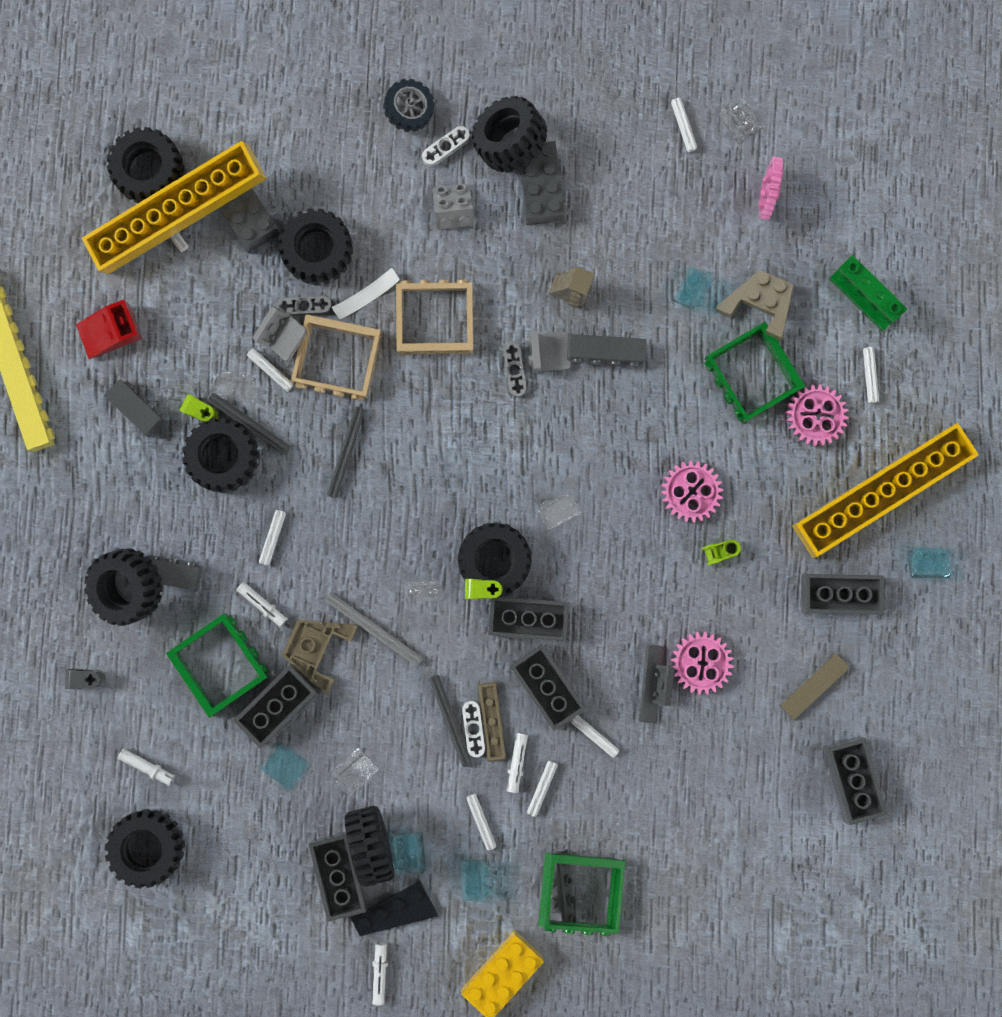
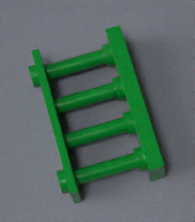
M853 255L829 278L882 332L907 310Z

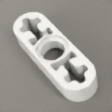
M464 126L456 127L426 148L422 153L423 163L428 167H434L466 145L470 139L469 130ZM458 133H465V139L458 138ZM448 142L451 144V149L443 151L441 144ZM428 154H430L431 156L434 155L433 161L431 159L427 160Z
M468 701L462 708L467 750L472 757L477 758L482 756L485 751L481 713L477 702ZM469 704L477 708V711H474V718L478 716V721L471 720L467 722L466 718H470V713L466 712ZM472 723L479 726V732L475 735L470 734L468 731V726ZM481 736V740L477 739V744L482 746V749L479 750L478 754H475V751H471L474 741H469V737L477 738Z

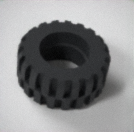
M503 97L500 101H494L490 107L487 106L484 109L483 114H480L477 117L478 121L474 123V131H472L473 147L491 169L498 172H513L514 169L518 171L522 169V166H528L532 159H536L539 156L538 153L543 150L544 142H546L547 138L545 120L535 106L523 97ZM517 128L512 136L501 141L509 131Z
M137 127L131 133L128 130L124 132L125 136L122 138L118 136L115 140L117 142L116 145H111L109 149L111 155H107V162L110 164L107 165V171L110 174V179L129 200L133 199L135 203H140L182 177L181 173L184 172L183 159L177 147L167 135H163L157 129L153 131L150 127H144V130H141L140 127ZM145 152L158 153L162 158V165L154 177L144 181L135 180L131 177L130 166L138 155Z
M309 208L307 213H302V210L297 212L298 216L296 218L291 216L288 219L289 224H284L281 229L283 234L279 235L280 245L278 248L283 263L296 279H301L302 282L307 284L309 282H312L313 285H319L320 282L328 284L332 278L337 280L341 272L345 273L347 264H350L352 260V239L347 227L339 217H335L334 213L330 211L326 213L324 209L318 208V211H314L313 208ZM312 232L327 233L334 243L331 254L320 262L305 261L299 254L298 248L301 240Z
M210 418L208 422L202 421L199 423L200 426L198 428L194 427L191 430V436L186 437V447L182 448V453H184L182 461L186 465L185 470L187 474L192 477L191 479L195 483L213 492H233L238 490V487L245 486L247 484L246 481L249 478H253V472L259 465L257 463V459H259L258 445L253 439V435L238 422L228 420L227 418ZM218 438L230 439L238 448L237 462L225 473L212 472L204 462V453L207 446Z
M498 522L486 523L474 528L461 543L458 554V567L464 581L465 579L498 581L503 589L500 596L512 593L523 584L530 572L532 562L531 550L525 537L510 525ZM489 542L503 543L510 549L513 556V564L510 571L499 578L485 576L477 566L476 558L478 551ZM492 584V587H488V591L495 595L499 588Z
M131 548L118 549L99 556V558L92 562V566L88 568L86 572L88 576L85 577L84 584H86L84 592L88 596L86 600L93 607L92 611L95 614L98 613L99 618L103 621L107 620V623L111 625L117 624L118 626L130 625L150 616L157 609V603L162 598L160 592H163V585L160 584L162 578L161 574L158 575L157 566L151 563L152 560L148 556L144 557L143 552L135 551ZM117 571L124 574L131 584L132 598L130 602L125 601L117 592L115 586Z
M373 805L348 812L344 816L345 831L359 884L368 887L392 880L395 876L394 865L379 807Z
M143 809L125 816L112 827L113 830L107 836L109 841L105 844L104 850L108 851V854L105 855L106 862L110 861L111 866L108 868L110 872H116L115 878L118 881L123 879L125 881L124 884L129 887L135 885V888L141 889L144 886L150 888L165 881L178 869L180 860L184 857L182 850L185 847V841H182L181 838L183 836L182 830L179 831L176 827L179 824L175 820L172 822L169 819L171 816L166 813L161 814L159 810L150 811L149 809ZM140 830H147L155 834L162 846L160 860L149 867L136 863L129 852V840L135 832Z

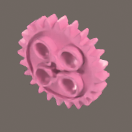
M772 157L766 171V176L762 180L758 204L760 219H770L776 201L779 199L783 176V159L780 157Z
M821 384L817 386V389H815L814 385H811L809 390L804 387L802 389L803 393L800 391L796 392L797 397L793 396L791 398L793 403L787 405L791 410L785 412V414L790 415L786 422L792 423L788 429L795 430L792 435L799 434L798 441L804 438L805 445L812 441L813 447L818 442L820 446H824L825 441L830 444L832 443L831 438L837 440L838 435L836 433H844L841 428L847 427V424L843 421L849 419L848 416L844 415L849 410L842 407L846 402L839 401L842 395L834 396L836 390L830 393L829 386L822 390ZM805 401H810L812 403L811 410L805 408ZM829 403L831 411H826L823 408V404ZM817 412V414L821 415L822 417L817 419V416H813L812 414ZM800 413L811 414V416H802ZM826 415H832V416H834V418L831 419V418H829V417H824V416H826ZM804 419L810 421L811 427L809 429L803 426ZM823 421L829 423V430L823 429Z
M690 460L688 466H686L682 462L681 468L677 465L674 466L675 472L668 471L671 477L665 476L663 478L667 484H661V487L666 489L660 493L661 495H666L662 502H668L665 509H672L670 515L677 513V520L683 516L684 522L691 518V522L694 523L697 517L701 522L703 521V515L708 519L710 517L709 511L715 513L716 511L713 507L720 506L717 500H721L723 497L718 495V493L722 492L723 489L718 488V485L722 481L716 482L715 479L719 475L711 474L714 470L713 468L707 471V464L700 467V461H697L695 466H693L692 460ZM690 473L695 476V483L687 481V474ZM700 479H703V483L694 491L695 495H691L681 505L680 501L689 493V489H692ZM703 486L709 488V496L702 495L701 488ZM674 488L682 489V497L674 495ZM690 500L697 503L696 510L689 509L688 502Z
M695 632V638L688 634V641L682 638L683 645L676 644L679 650L672 651L676 658L670 659V661L675 662V665L671 666L677 671L674 673V677H680L677 683L684 682L683 689L690 686L689 692L691 693L697 689L698 695L701 694L702 690H704L705 694H709V689L716 692L715 686L723 688L721 682L728 683L725 676L732 675L728 668H734L733 665L729 664V661L733 660V658L727 656L731 650L724 649L727 643L720 644V637L714 640V634L707 638V632H703L702 637H700L699 632ZM702 646H705L703 661L706 662V665L702 666V680H699L701 665H698L697 662L702 660ZM691 647H695L698 650L695 658L689 656V649ZM711 649L717 652V657L714 660H710L708 657V652ZM690 666L696 669V674L693 677L687 675V669ZM710 668L715 671V676L712 679L706 677V671Z

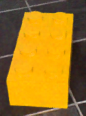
M514 930L462 987L461 995L485 1017H495L543 964L544 958Z

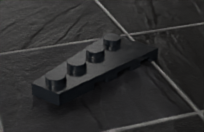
M421 880L369 907L366 912L351 917V921L359 936L437 917L438 913Z

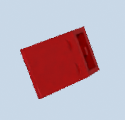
M124 299L105 306L76 324L89 360L143 339L130 304Z

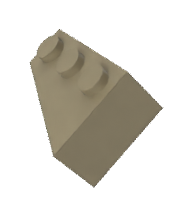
M579 267L571 268L568 272L562 271V274L556 273L548 294L568 302V305L573 308H583L595 274Z

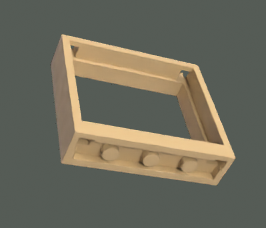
M405 280L396 283L397 354H473L472 282L458 280L457 283H450L449 280H439L438 283H431L429 280H422L419 283H412V281ZM402 291H467V343L403 344Z
M306 314L303 327L307 329V334L298 347L291 379L292 383L296 384L295 387L306 390L307 387L314 388V391L318 393L329 391L333 392L332 395L344 397V395H349L351 399L357 401L368 399L382 336L381 330ZM312 327L374 339L363 391L301 379Z

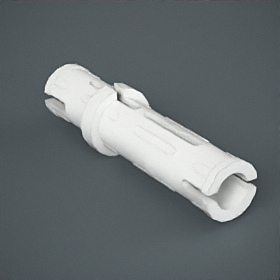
M246 582L241 583L236 591L264 613L263 616L265 618H270L279 628L286 623L288 618L281 614L274 604L268 603Z
M516 733L511 768L508 769L509 780L506 789L508 792L519 793L520 779L524 773L522 768L528 739L527 734Z
M125 748L122 749L118 756V760L149 775L150 779L153 780L155 778L167 786H170V782H173L175 778L174 774L161 769L160 765H154Z
M384 942L375 943V959L372 961V966H374L373 1005L385 1004V977L388 961H386L387 943ZM380 956H382V957H381V970H379V958H380ZM379 977H381V978H380V991H378V979H379Z

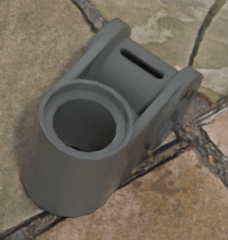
M65 669V689H91L100 687L105 681V676L100 670ZM91 677L96 678V682L91 680Z

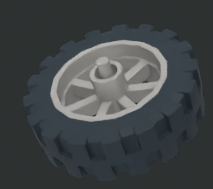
M402 79L399 83L395 82L389 88L384 98L383 109H385L386 118H389V122L394 124L395 128L399 130L404 129L405 132L410 130L415 132L419 128L423 129L429 123L434 113L435 102H433V94H430L429 88L427 86L424 87L422 82H415L414 79ZM403 94H409V98L406 99ZM399 97L404 103H396V99ZM421 103L422 109L415 105ZM397 107L403 108L402 113L398 110ZM413 110L420 113V115L415 117Z

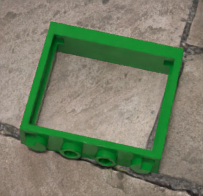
M766 321L707 355L704 359L708 372L713 373L715 384L719 389L722 388L725 393L724 398L729 405L732 404L735 409L734 415L743 424L805 387L777 339L766 334V329L768 328ZM759 334L790 384L791 389L746 414L714 360Z
M227 613L222 614L166 653L209 718L270 677L268 674L270 671L264 662L260 663L258 660L259 654L253 646L250 648L246 642L248 640L246 634L242 630L239 631L235 626L238 624L232 615ZM221 623H224L259 677L214 706L179 652Z
M545 852L538 926L543 927L544 931L556 933V929H561L563 933L575 934V931H581V934L593 935V932H600L601 936H611V933L619 934L626 861L614 858ZM555 863L612 868L606 924L549 920Z

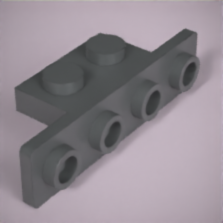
M646 645L639 715L640 722L656 723L658 705L671 706L674 667L662 665L663 646Z
M564 849V850L558 851V852H556V853H557V854H568V850H567V849ZM556 863L557 871H554L550 912H562V921L577 922L574 912L575 898L572 894L573 880L570 875V864ZM543 872L540 873L541 886L543 880Z

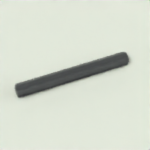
M212 393L209 396L208 402L277 451L283 455L289 451L290 445L216 393Z
M361 407L354 408L327 492L329 497H338L365 410Z
M435 675L429 678L462 767H468L472 765V760L439 675Z

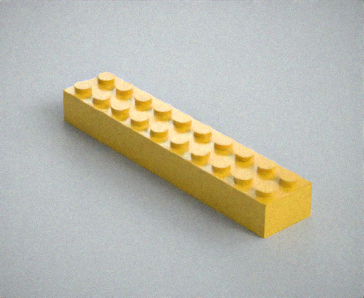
M240 141L82 237V240L98 271L110 274L265 181L267 177L250 145Z
M956 423L798 521L792 527L810 556L816 558L979 456L959 423Z

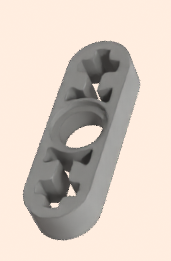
M326 296L281 298L276 304V308L283 310L280 307L284 306V303H287L288 306H294L293 302H295L297 311L294 312L293 308H287L286 311L291 316H305L306 314L323 315L329 313L332 309V303ZM303 301L309 303V309L306 311L299 309V304ZM312 301H314L315 305L321 304V301H325V303L328 304V306H325V309L323 310L320 306H314L316 310H313Z
M510 342L505 345L503 351L509 392L513 397L520 398L526 393L521 349L517 343ZM510 347L518 351L515 352L514 357L515 360L519 359V361H511V354L506 352L509 351ZM512 365L520 367L518 375L510 373L509 369ZM522 377V380H518L519 386L523 387V389L520 390V393H517L516 390H512V388H515V380L511 382L510 379Z

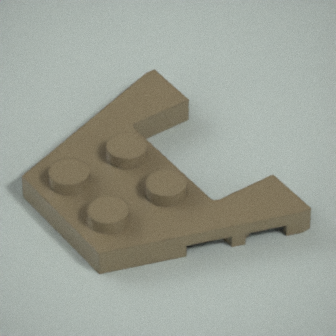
M759 270L716 307V312L732 318L739 305L744 303L773 316V320L766 329V334L782 341L794 285Z
M297 620L282 656L306 676L310 682L317 686L321 692L328 695L335 679L318 672L317 669L332 635L352 642L358 625Z

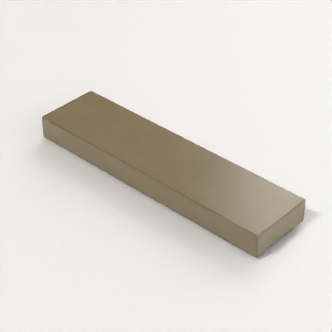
M835 653L779 706L792 720H795L850 667Z
M497 682L477 684L487 762L507 759Z

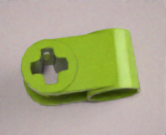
M187 394L179 411L201 421L208 422L210 418L218 419L216 409L190 394ZM208 412L211 415L208 417L205 416V413Z
M727 540L701 547L705 551L708 560L707 566L735 557L741 550V546L736 540ZM729 543L734 544L736 547V551L733 554L728 553L726 550V546Z
M465 579V599L497 598L502 593V585L498 581ZM492 584L499 588L495 595L488 591V587H492Z

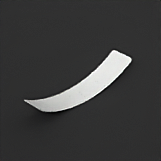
M390 268L369 286L333 306L332 309L337 317L342 319L382 295L399 281V277L393 268Z

